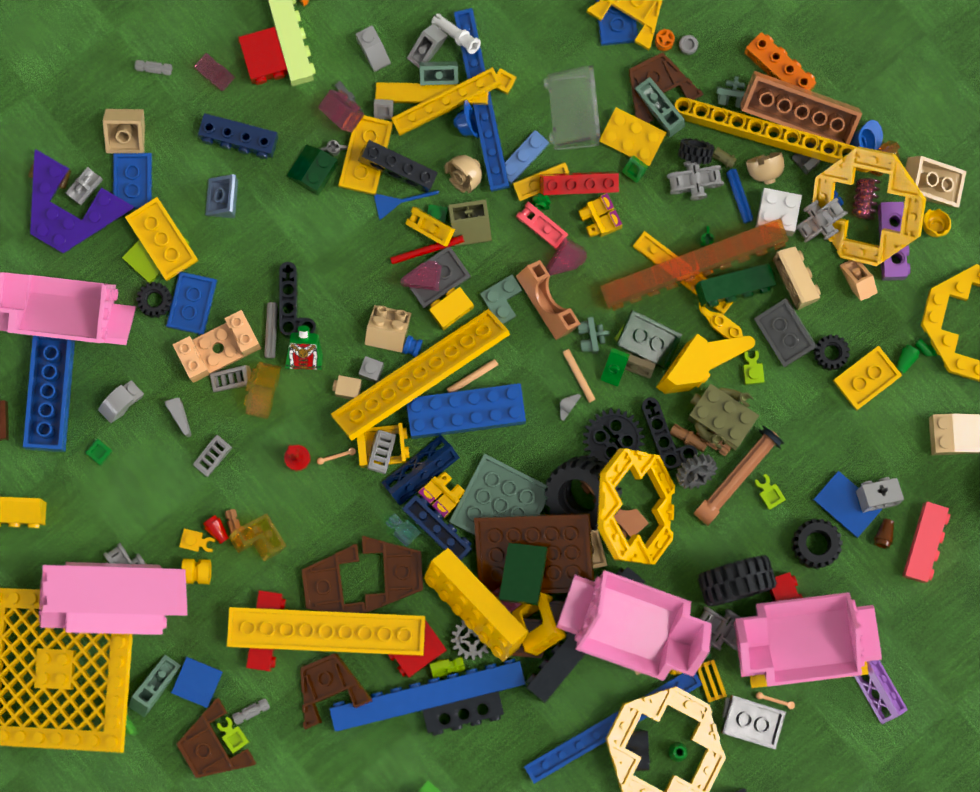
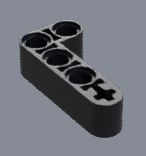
M284 262L279 269L280 331L284 337L290 338L291 333H298V327L311 324L313 329L310 333H317L316 324L312 319L298 318V272L292 262ZM288 268H291L292 271L290 272L291 281H287L286 272ZM292 287L294 291L292 294L286 295L284 294V289ZM291 305L294 307L293 312L285 313L284 308ZM287 324H292L294 329L287 333L284 331V327Z
M652 397L645 399L641 405V412L657 455H660L668 471L682 467L681 463H687V459L683 456V451L690 450L694 457V455L698 454L696 448L692 445H685L676 449L659 402ZM648 403H650L651 406H655L652 411L653 414L656 416L651 417L652 413L650 409H646ZM653 421H659L662 424V428L659 430L652 427ZM659 439H666L668 447H660L658 444ZM666 457H673L675 464L673 466L667 465L665 463Z

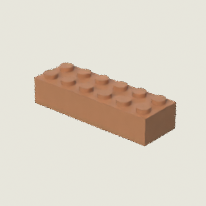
M753 71L740 104L743 112L845 144H850L862 116V112L857 107L757 71Z

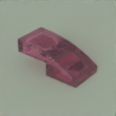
M207 53L194 66L201 75L221 91L235 78Z

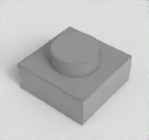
M374 99V118L391 119L393 117V100Z

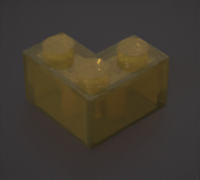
M259 362L256 369H252L251 377L246 385V391H249L244 400V406H247L246 414L265 419L269 418L273 407L274 394L280 379V366Z
M267 513L236 529L229 536L238 553L255 546L263 561L276 556L287 547Z

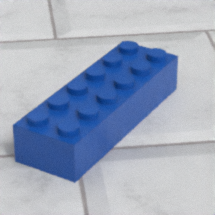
M33 335L23 447L27 450L66 452L75 340Z
M521 383L421 396L407 403L411 439L526 424Z

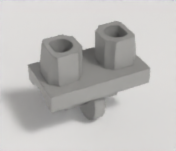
M87 167L67 190L66 194L82 205L103 179Z

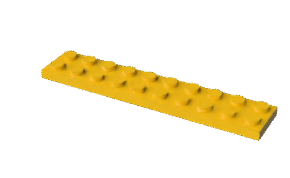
M487 309L332 412L331 416L352 441L509 336V330Z
M229 607L227 647L423 656L425 616Z

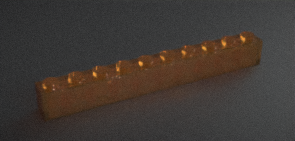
M780 218L600 287L608 308H613V311L623 308V304L629 301L633 304L641 301V297L645 295L652 297L659 294L661 289H674L678 287L677 283L682 281L685 284L696 280L695 277L702 274L705 277L713 274L714 269L721 268V270L731 267L733 262H746L750 260L749 256L754 254L757 257L768 253L767 250L774 247L775 250L783 248L789 239Z

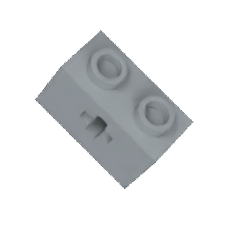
M885 477L874 483L866 481L856 490L863 513L897 506L904 500L897 478L890 479Z

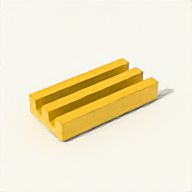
M714 659L702 663L697 673L708 703L727 697ZM708 665L712 666L721 692L720 695L717 693ZM702 667L705 668L714 697L710 696L701 670Z

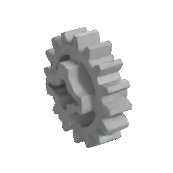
M463 620L461 627L459 625L455 626L458 631L452 632L456 637L451 639V642L456 643L453 647L454 650H460L458 656L465 654L466 660L468 656L475 660L476 655L482 658V652L488 654L486 644L476 652V646L481 642L479 639L473 645L470 644V641L463 640L469 638L470 634H474V637L478 638V635L473 630L468 628L465 636L459 637L461 631L467 627ZM460 644H466L470 652L465 651Z

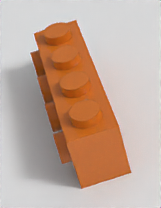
M761 32L746 47L744 53L769 76L810 91L815 87L817 83L815 77L809 72L806 73L798 61L788 57L785 49L777 47L773 43L774 40L768 34L764 35Z

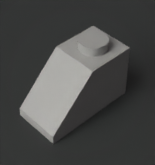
M432 24L423 30L407 59L419 68V62H429L441 48L448 35L435 24Z
M373 26L356 33L357 42L374 72L391 64Z

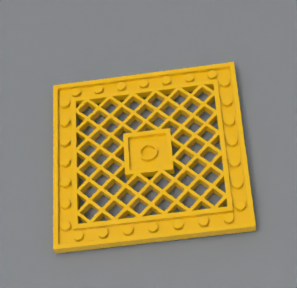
M0 588V702L3 705L0 709V724L2 725L0 726V746L124 753L133 634L111 633L110 636L108 633H98L93 637L91 633H79L75 636L73 632H66L65 628H63L64 630L59 635L54 632V628H46L43 633L39 634L35 629L40 625L39 612L37 611L39 610L40 590ZM19 609L29 610L23 615V613ZM16 613L20 619L13 624L9 618ZM33 613L37 620L31 625L27 618ZM22 623L28 628L23 634L17 629ZM14 632L18 639L11 643L8 637ZM30 633L36 638L31 644L25 639ZM50 633L54 640L48 645L44 638ZM68 634L72 641L66 646L62 639ZM86 635L90 642L84 647L79 640ZM104 636L108 643L102 648L97 641ZM22 642L26 649L20 654L16 647ZM40 643L44 649L37 648L36 652L34 648ZM58 643L62 650L52 648ZM75 644L80 649L77 654V650H70ZM94 645L98 652L92 657L88 650ZM110 648V654L108 655L106 651ZM13 652L17 658L10 663L6 657ZM30 652L34 659L28 664L24 657ZM83 655L89 660L84 666L78 661ZM101 656L107 661L102 667L96 662ZM19 662L25 667L20 673L14 668ZM91 665L97 670L92 677L86 671ZM75 666H76V667L78 668V670H79L76 674H75ZM107 668H108V676H107L106 673L104 672ZM11 671L15 678L8 682L5 676ZM27 672L33 677L28 683L22 678ZM81 675L87 680L82 686L76 681ZM101 675L106 682L99 687L95 680ZM19 681L23 688L17 693L13 686ZM33 685L34 688H41L36 694L31 689ZM91 685L95 692L89 697L84 690ZM75 686L77 691L71 696L67 690H74ZM107 688V693L105 695L103 691ZM49 689L59 690L53 695ZM8 691L13 695L9 702L3 697ZM27 691L31 699L25 703L21 696ZM45 692L49 700L43 704L39 697ZM63 693L68 700L61 705L57 698ZM80 694L86 700L81 706L75 701ZM98 695L104 701L99 707L93 702ZM16 701L21 706L17 712L11 707ZM35 702L39 709L33 714L29 707ZM53 703L57 710L51 715L47 708ZM70 704L76 709L71 715L65 710ZM88 705L94 710L89 716L83 711ZM104 708H105V716H104V714L101 712ZM6 711L12 716L7 722L2 718ZM24 712L30 717L25 723L19 718ZM42 712L48 718L43 724L37 719ZM60 713L66 719L61 725L55 720ZM80 714L84 721L78 726L73 719ZM98 715L102 722L96 727L91 720ZM14 721H16L20 727H13L10 725ZM32 722H34L38 728H32L28 726ZM50 723H52L56 729H50L46 727ZM68 724H70L74 730H68L64 728ZM88 724L92 731L82 729Z

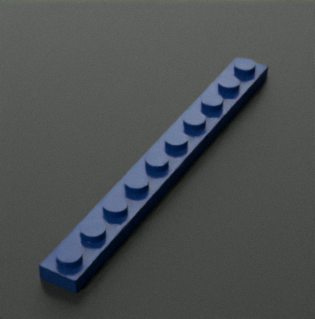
M473 9L454 12L457 27L461 30H467L473 38L479 39ZM461 46L467 79L486 71L481 46L473 54L468 53L467 49ZM489 91L488 105H473L490 190L493 192L510 188Z
M682 673L647 695L671 687H678L689 693L701 686L702 683L696 673L694 676ZM619 711L525 765L524 768L532 782H538L606 742V737ZM641 714V716H640L638 722H640V721H642L643 719L647 718V716L644 715V714Z

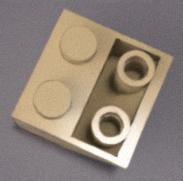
M374 305L367 326L365 345L402 353L411 313Z

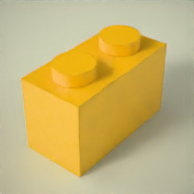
M461 287L457 289L452 288L446 293L447 297L443 300L438 299L430 305L432 307L429 309L430 314L443 331L474 308V304Z

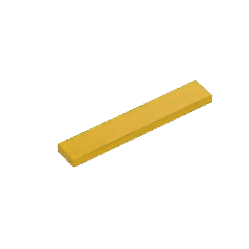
M492 67L391 119L398 134L401 136L463 105L465 100L469 102L501 86V83Z
M377 82L375 99L393 100V103H422L458 84L420 85V83ZM489 92L469 101V103L473 105H488Z
M645 231L633 245V248L695 295L697 293L694 285L699 281L707 279ZM719 302V305L713 308L724 315L732 303Z

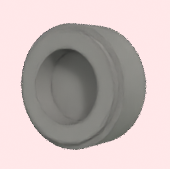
M691 35L682 37L679 42V49L685 55L694 54L698 48L697 39Z

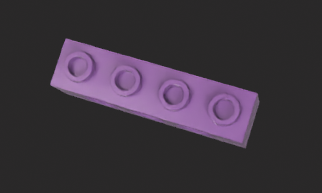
M881 202L878 205L879 240L881 238V231L884 228L900 232L904 202ZM889 219H895L898 222V226L890 225ZM909 245L893 255L900 259L899 264L893 263L891 257L881 263L882 281L905 280L910 274V263H907Z

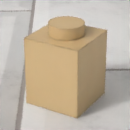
M339 375L338 380H334L332 391H335L336 397L352 400L360 394L362 380Z

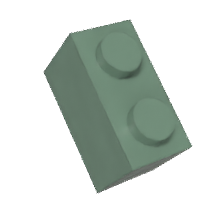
M457 61L419 62L420 85L458 84Z

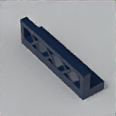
M440 435L381 483L400 506L428 484L434 476H438L460 457L446 439ZM441 443L444 444L442 448L435 450ZM428 456L427 460L420 462L423 457ZM413 468L412 472L405 474L408 469ZM398 480L397 484L390 488L389 485L393 481Z

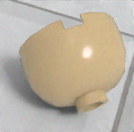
M773 152L767 156L760 155L747 160L746 165L750 176L754 180L764 181V184H771L776 182L775 178L783 173L784 158L782 152Z
M459 155L445 164V172L451 176L450 182L462 193L466 191L468 193L472 192L479 185L482 178L480 163L472 157Z

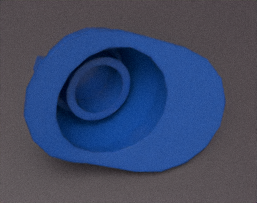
M465 100L464 110L456 115L454 125L461 135H474L479 138L474 110L468 100Z
M875 120L866 122L861 129L854 132L851 145L878 150L883 141V131L880 124Z

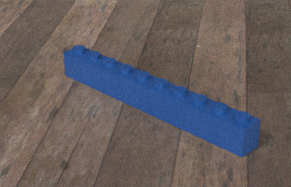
M515 659L504 661L503 666L499 667L496 664L485 666L486 670L479 672L477 668L467 670V675L459 676L458 673L447 675L448 679L440 681V678L428 680L429 684L422 686L420 682L409 685L410 689L402 690L401 687L390 690V694L383 695V692L371 694L373 702L359 708H354L353 703L345 705L344 701L334 703V708H330L334 730L337 732L525 685L520 661L516 662Z

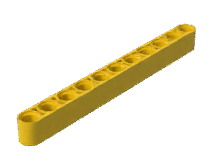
M682 97L675 102V108L687 122L832 164L843 158V154H849L857 148L856 146ZM681 106L688 108L686 111L679 110ZM703 111L706 115L698 116L697 113ZM722 117L724 118V120L718 122L715 120V118ZM740 122L742 125L735 127L733 123ZM758 127L760 131L753 132L751 128ZM775 132L778 136L771 137L769 134ZM792 137L795 138L797 141L794 143H790L787 139ZM813 143L815 147L808 148L806 144ZM831 148L833 152L826 153L824 149ZM856 167V171L865 173L870 171L867 169Z

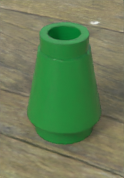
M907 344L901 351L896 368L905 374L919 358L920 351Z
M673 743L668 749L670 759L675 762H681L687 757V748L682 743ZM679 748L682 749L681 756L676 754V750Z

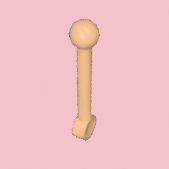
M349 448V450L346 452H342L326 458L319 457L317 459V463L319 465H322L326 461L336 459L342 456H353L355 455L356 450L354 448Z
M761 692L756 693L758 700L772 701L785 705L788 709H794L795 703L792 701L785 702L765 696Z

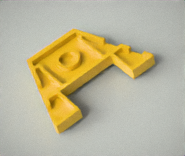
M599 0L588 8L587 13L602 21L611 6L617 8L644 25L634 42L649 51L662 0Z

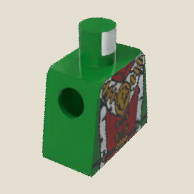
M308 326L298 327V333H291L285 369L322 370L323 354L319 335L310 333Z

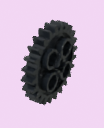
M610 408L609 414L602 410L601 417L595 414L596 421L589 420L592 426H585L589 433H583L587 440H584L582 444L588 445L584 452H591L588 457L591 458L593 456L598 458L599 462L604 461L608 463L611 458L607 456L606 450L612 448L616 452L618 451L617 445L614 442H609L611 437L603 429V426L608 428L613 438L618 437L616 442L620 448L642 452L638 447L645 445L643 442H640L645 436L639 435L643 428L636 427L639 421L633 423L634 415L628 418L626 417L627 411L621 415L620 409L613 413L612 408ZM618 422L621 425V429L614 431L611 429L610 424ZM597 433L605 435L603 442H598L595 439ZM625 437L630 438L632 445L629 447L624 446L622 439Z

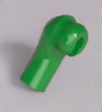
M921 338L914 343L925 356H939L932 344L927 345Z

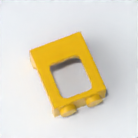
M402 423L391 426L372 427L357 437L360 468L368 466L373 438L377 430L399 434L401 455L390 457L388 465L406 463V458H410L409 447H405L404 439H408L407 427L403 428ZM374 460V462H373V463H376V464H379V465H383V463L378 462V461H375V460Z
M541 592L538 605L521 604L512 612L513 616L527 630L523 618L526 619L540 610L543 623L530 633H527L523 641L525 652L537 656L566 637L564 630L556 628V623L549 606L553 597Z

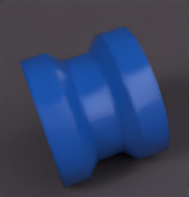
M408 335L402 353H409L413 357H417L423 340H415L412 336Z

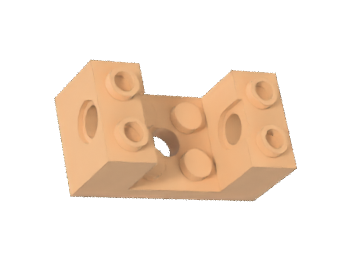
M242 310L224 318L225 324L193 340L189 336L173 344L181 363L193 383L262 349ZM218 343L224 346V350L221 353L213 351V347Z

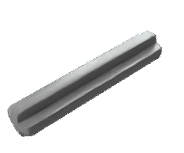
M275 302L267 304L264 356L268 359L275 358L278 304Z

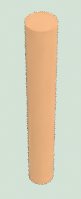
M570 349L565 350L563 354L588 402H593L596 399Z
M495 359L491 360L446 389L447 392L451 393L460 390L498 366Z

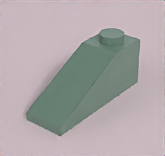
M651 77L635 88L669 137H672L685 127V119Z
M165 655L134 693L128 707L145 717L169 685L181 665Z

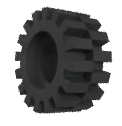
M684 138L681 140L678 156L681 159H685V161H691V163L709 164L712 160L714 146L703 140Z
M152 282V284L146 283L145 287L142 286L140 288L141 291L137 293L138 298L136 297L137 305L146 316L160 318L161 315L165 316L166 312L170 311L173 298L165 285L159 282ZM153 293H158L162 297V302L157 307H151L147 302L148 297Z
M831 334L824 336L816 344L814 359L815 361L817 360L819 366H822V369H828V371L837 370L848 361L850 348L847 346L848 343L843 341L844 338H839V335L832 336ZM827 346H835L839 351L838 358L834 360L828 359L825 356V348Z

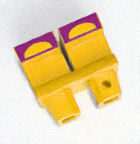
M608 193L601 195L600 198L588 202L586 207L578 212L582 222L592 218L594 224L586 227L589 237L597 235L602 237L622 229L623 224L616 210H614Z
M443 472L438 477L434 476L425 487L418 491V494L424 497L430 503L429 505H432V508L436 509L444 519L459 504V499L465 492L458 484L451 491L446 487L452 480L446 472Z

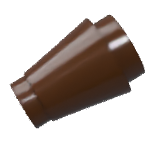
M883 519L874 537V544L877 547L889 549L890 545L893 544V520Z

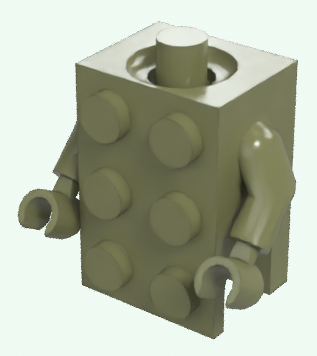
M710 384L703 396L696 393L690 403L695 405V408L687 420L695 425V429L702 439L714 443L718 449L722 448L718 444L721 440L723 444L726 443L732 450L736 451L759 415L747 408L750 405L746 400L749 398L753 400L749 393H742L723 387L717 388Z

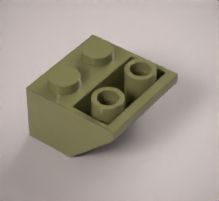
M486 199L448 205L451 227L455 229L453 238L463 235L465 241L454 245V247L492 241Z

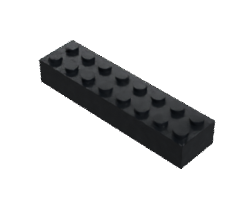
M628 566L625 569H619L616 575L635 582L645 583ZM567 632L566 637H564V643L562 645L558 643L551 651L553 656L549 660L545 658L538 668L541 669L537 675L533 673L526 681L528 684L526 689L543 703L549 699L586 654L576 650V634Z

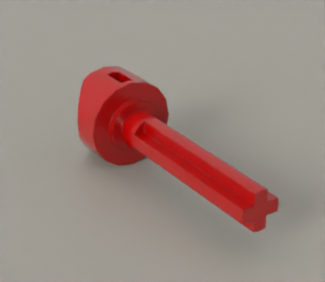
M290 445L285 452L284 461L290 470L299 472L309 466L311 456L304 446Z

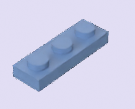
M536 130L505 162L508 181L511 185L549 145V141Z

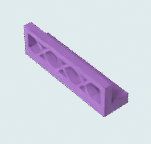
M880 660L867 661L870 681H864L862 675L854 677L882 725L900 716L908 709ZM872 689L879 692V700L873 698L871 694ZM882 706L888 708L890 716L884 717L881 712Z

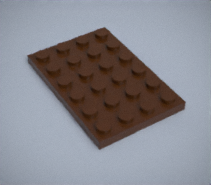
M590 513L474 518L478 579L493 595L500 594L508 543L548 548L541 593H568L574 575L594 582Z

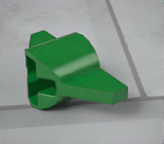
M706 226V233L700 239L701 245L705 247L704 256H707L708 248L714 242V236L710 233V226Z

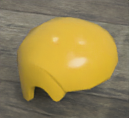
M929 209L924 214L922 227L929 236L942 237L949 232L951 219L941 209Z

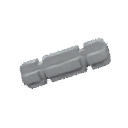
M136 60L135 69L137 71L145 70L146 72L157 74L162 72L164 75H171L172 73L171 64L164 63L162 65L159 62H144V60Z
M262 699L258 701L259 704L254 703L243 709L241 713L233 714L232 718L236 725L243 723L244 719L248 720L260 714V711L268 710L270 708L268 701Z

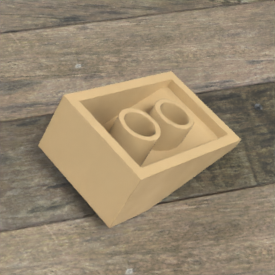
M924 156L907 158L905 169L927 202L959 208L966 171Z
M934 414L929 417L932 456L980 453V414Z

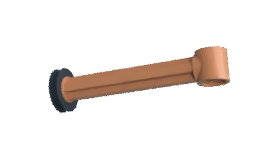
M762 426L764 429L759 430V432L763 436L708 500L705 499L693 513L705 525L709 526L720 513L721 507L774 446L781 449L780 444L784 445V442L775 432Z

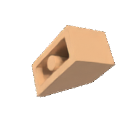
M849 260L840 265L852 292L860 301L878 293L873 275L862 263Z

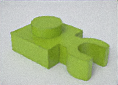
M748 351L744 353V359L748 362V365H743L745 385L765 382L763 364H757L759 358L758 351L754 352L755 357L753 359L748 357Z
M764 474L765 484H760L757 479L754 483L763 490V492L759 493V496L768 510H771L786 499L776 484L770 486V478L767 474Z
M462 657L456 658L449 662V659L437 660L430 664L433 679L451 675L452 672L465 670Z
M226 717L228 726L224 728L218 723L217 727L219 730L225 731L226 735L222 739L234 754L247 745L249 740L239 726L233 729L232 720Z

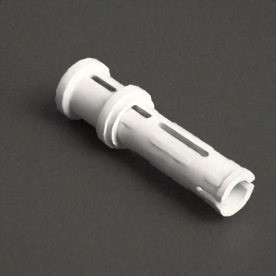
M436 14V17L432 18V24H435L446 34L454 38L456 44L465 47L468 53L473 54L479 49L480 39L473 38L467 30L459 29L440 14Z

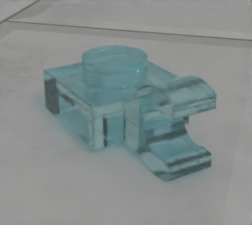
M393 514L386 522L388 527L396 530L393 535L406 547L421 534L408 519L403 523L396 514Z

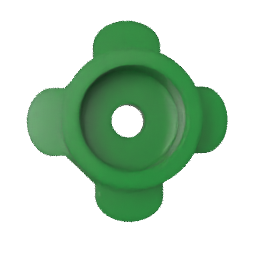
M536 194L532 200L534 202H532V205L538 210L550 209L551 201L547 195Z

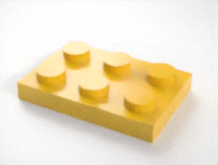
M616 107L599 141L630 157L635 156L650 166L667 132Z
M877 346L835 378L833 382L857 411L899 379L902 374L883 350Z

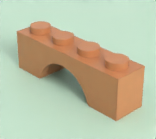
M541 260L526 266L516 275L556 340L568 335L580 325L571 308L559 306L551 297L548 286L550 275Z
M580 480L582 483L581 489L587 495L590 493L595 498L591 487ZM619 509L618 513L614 516L625 539L627 537L630 539L633 534H638L649 524L637 509L628 511Z

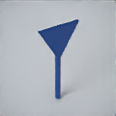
M436 190L404 199L376 194L374 198L379 219L384 218L400 203L439 194V191Z

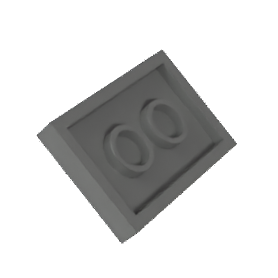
M447 247L402 278L423 309H425L436 300L445 296L449 290L458 287L470 279L471 275L453 249Z
M787 298L754 318L784 367L817 347Z

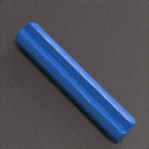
M731 169L727 171V177L744 223H749L753 221V215L737 170Z

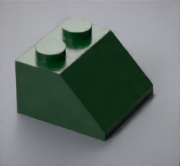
M306 144L286 177L319 196L337 168L338 160L323 150Z

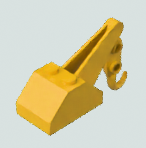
M699 302V310L706 317L710 326L726 339L707 342L702 336L696 334L682 348L656 388L664 394L691 391L694 387L699 388L710 377L711 374L708 372L711 369L752 349L755 346L754 338L743 336L742 330L738 325L721 313L712 312L705 306L701 307Z

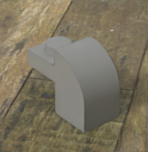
M131 380L124 386L120 385L110 393L98 411L110 423H113L125 414L129 406L140 400L144 393Z

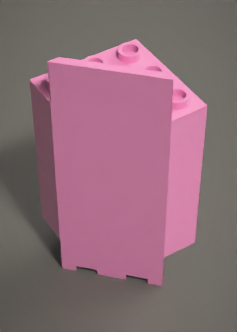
M0 272V331H7L8 333L126 345L137 306L114 304V300L118 299V289H116L114 284Z
M66 562L65 566L43 565L39 601V623L41 628H65L66 632L162 635L163 629H166L167 625L165 615L187 616L185 569H162L160 565L83 562Z
M604 570L600 577H596L595 582L574 575L556 628L576 634V650L664 681L671 669L690 676L695 675L709 653L712 624L690 616L691 601Z
M849 592L756 604L757 616L737 618L734 622L741 677L765 674L767 687L862 675L861 667L865 666L864 662L882 660L874 605L856 607L855 600H851Z

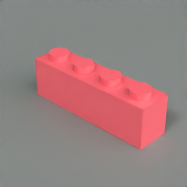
M930 502L923 503L902 577L924 584L928 580H932L934 575L932 566L934 561L937 562L940 553L937 550L939 543L942 544L945 536L943 528L950 519V514H948L949 508Z

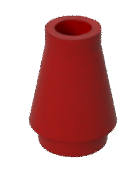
M214 515L203 523L204 529L219 544L229 538L220 517L217 518Z

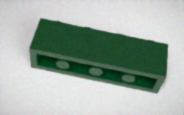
M767 263L699 281L694 287L701 307L708 306V308L718 306L719 302L725 301L728 304L736 301L738 297L747 299L753 297V293L760 292V295L771 292V288L776 285L770 264Z

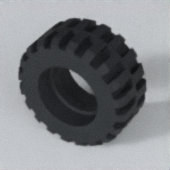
M582 455L569 459L553 470L550 478L546 481V486L548 487L544 492V495L548 498L545 502L546 506H549L551 509L549 511L550 514L590 513L591 532L598 530L600 472L607 463L604 461L598 462V458L593 456L589 458L587 455ZM573 479L582 480L591 487L596 499L594 509L584 508L576 502L571 491ZM617 484L615 490L618 496L622 495V488H619Z
M766 555L728 563L702 572L698 576L703 599L708 607L751 597L774 589L777 584L770 559Z

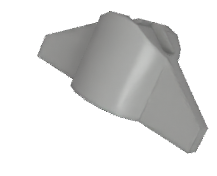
M331 140L328 142L327 147L320 149L328 152L331 156H336L340 153V150H347L348 146L339 145L337 141Z
M576 394L561 400V420L564 421L581 395Z

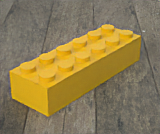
M449 548L435 557L424 576L427 585L433 588L438 593L440 599L446 602L452 608V611L463 619L466 626L478 635L479 640L491 649L495 657L499 658L502 662L520 648L528 631Z

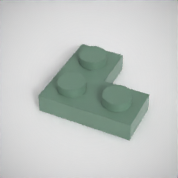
M512 274L480 293V296L488 309L504 325L516 317L507 300L521 293L522 289Z

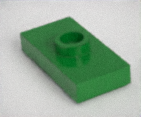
M612 348L600 380L618 387L630 354Z

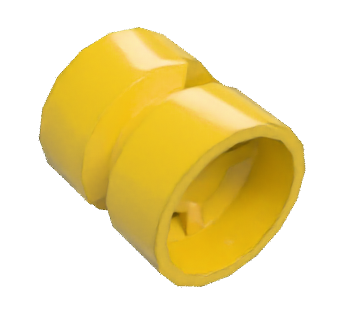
M183 559L181 569H185L186 584H193L197 581L198 584L210 585L211 560L200 559L196 562L195 559Z

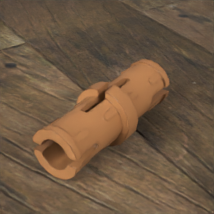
M676 423L670 431L672 436L683 441L685 445H692L702 453L709 443L695 435V432L692 430L688 431Z

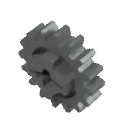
M702 453L699 457L694 455L693 459L688 458L687 463H681L682 468L677 469L676 477L680 486H683L684 489L689 487L692 490L694 486L699 488L700 485H706L707 480L711 481V476L716 475L715 470L718 468L713 457H710L709 454L704 456Z

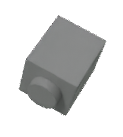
M365 356L359 371V377L378 383L384 363Z

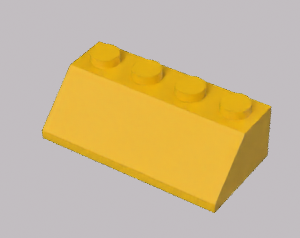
M0 497V527L1 524H8V527L20 528V524L28 525V528L38 529L40 525H45L47 502L40 498Z

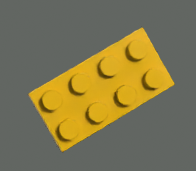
M356 114L339 187L376 196L381 172L358 160L365 144L369 140L388 148L393 122Z
M158 197L125 217L166 281L199 261Z

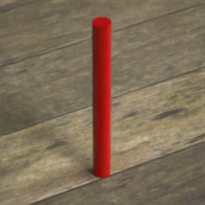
M463 235L451 238L447 247L465 242ZM434 243L390 257L392 264H396L447 247Z

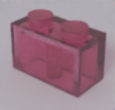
M330 89L318 107L341 130L353 132L365 115L359 110L360 106L350 101L348 95L342 90L335 91Z

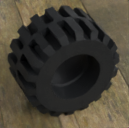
M811 519L803 523L794 532V537L791 541L793 543L791 548L795 553L794 557L798 558L799 563L805 564L808 568L818 569L832 564L842 551L841 545H843V541L840 539L842 537L841 533L837 532L838 528L836 526H832L831 522H826L824 519ZM811 533H820L826 538L827 550L825 553L815 555L808 550L806 539Z

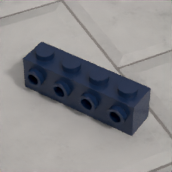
M205 113L198 132L199 138L205 144H220V147L230 150L235 148L243 154L251 152L262 159H267V157L273 158L278 141L277 132Z
M415 495L402 510L444 551L449 548L462 561L472 551V548L469 547L471 543L464 536L460 538L456 534L458 530L449 523L447 525L442 521L444 517L436 509L432 511L428 507L430 503L421 496L419 498Z

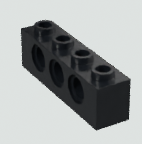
M371 140L365 144L358 160L424 193L431 189L438 172Z
M499 691L422 710L427 732H432L433 736L443 734L444 729L451 728L452 731L463 729L462 725L470 723L471 727L482 724L481 720L488 718L490 722L500 720V715H504ZM480 704L488 706L489 710L486 715H480L477 712V707ZM465 708L469 711L468 719L461 720L458 717L460 709ZM443 713L449 714L451 718L450 722L446 725L441 724L439 721V717Z

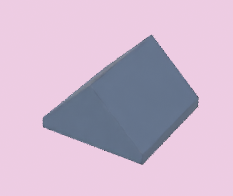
M231 174L209 178L205 216L235 218L238 189L236 175Z

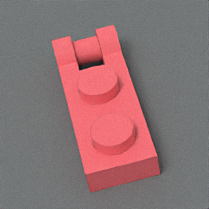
M527 202L524 205V210L518 212L516 218L556 250L568 237V233L534 205ZM530 213L535 215L531 220L527 217Z

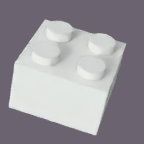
M764 188L755 229L793 236L796 230L802 195Z

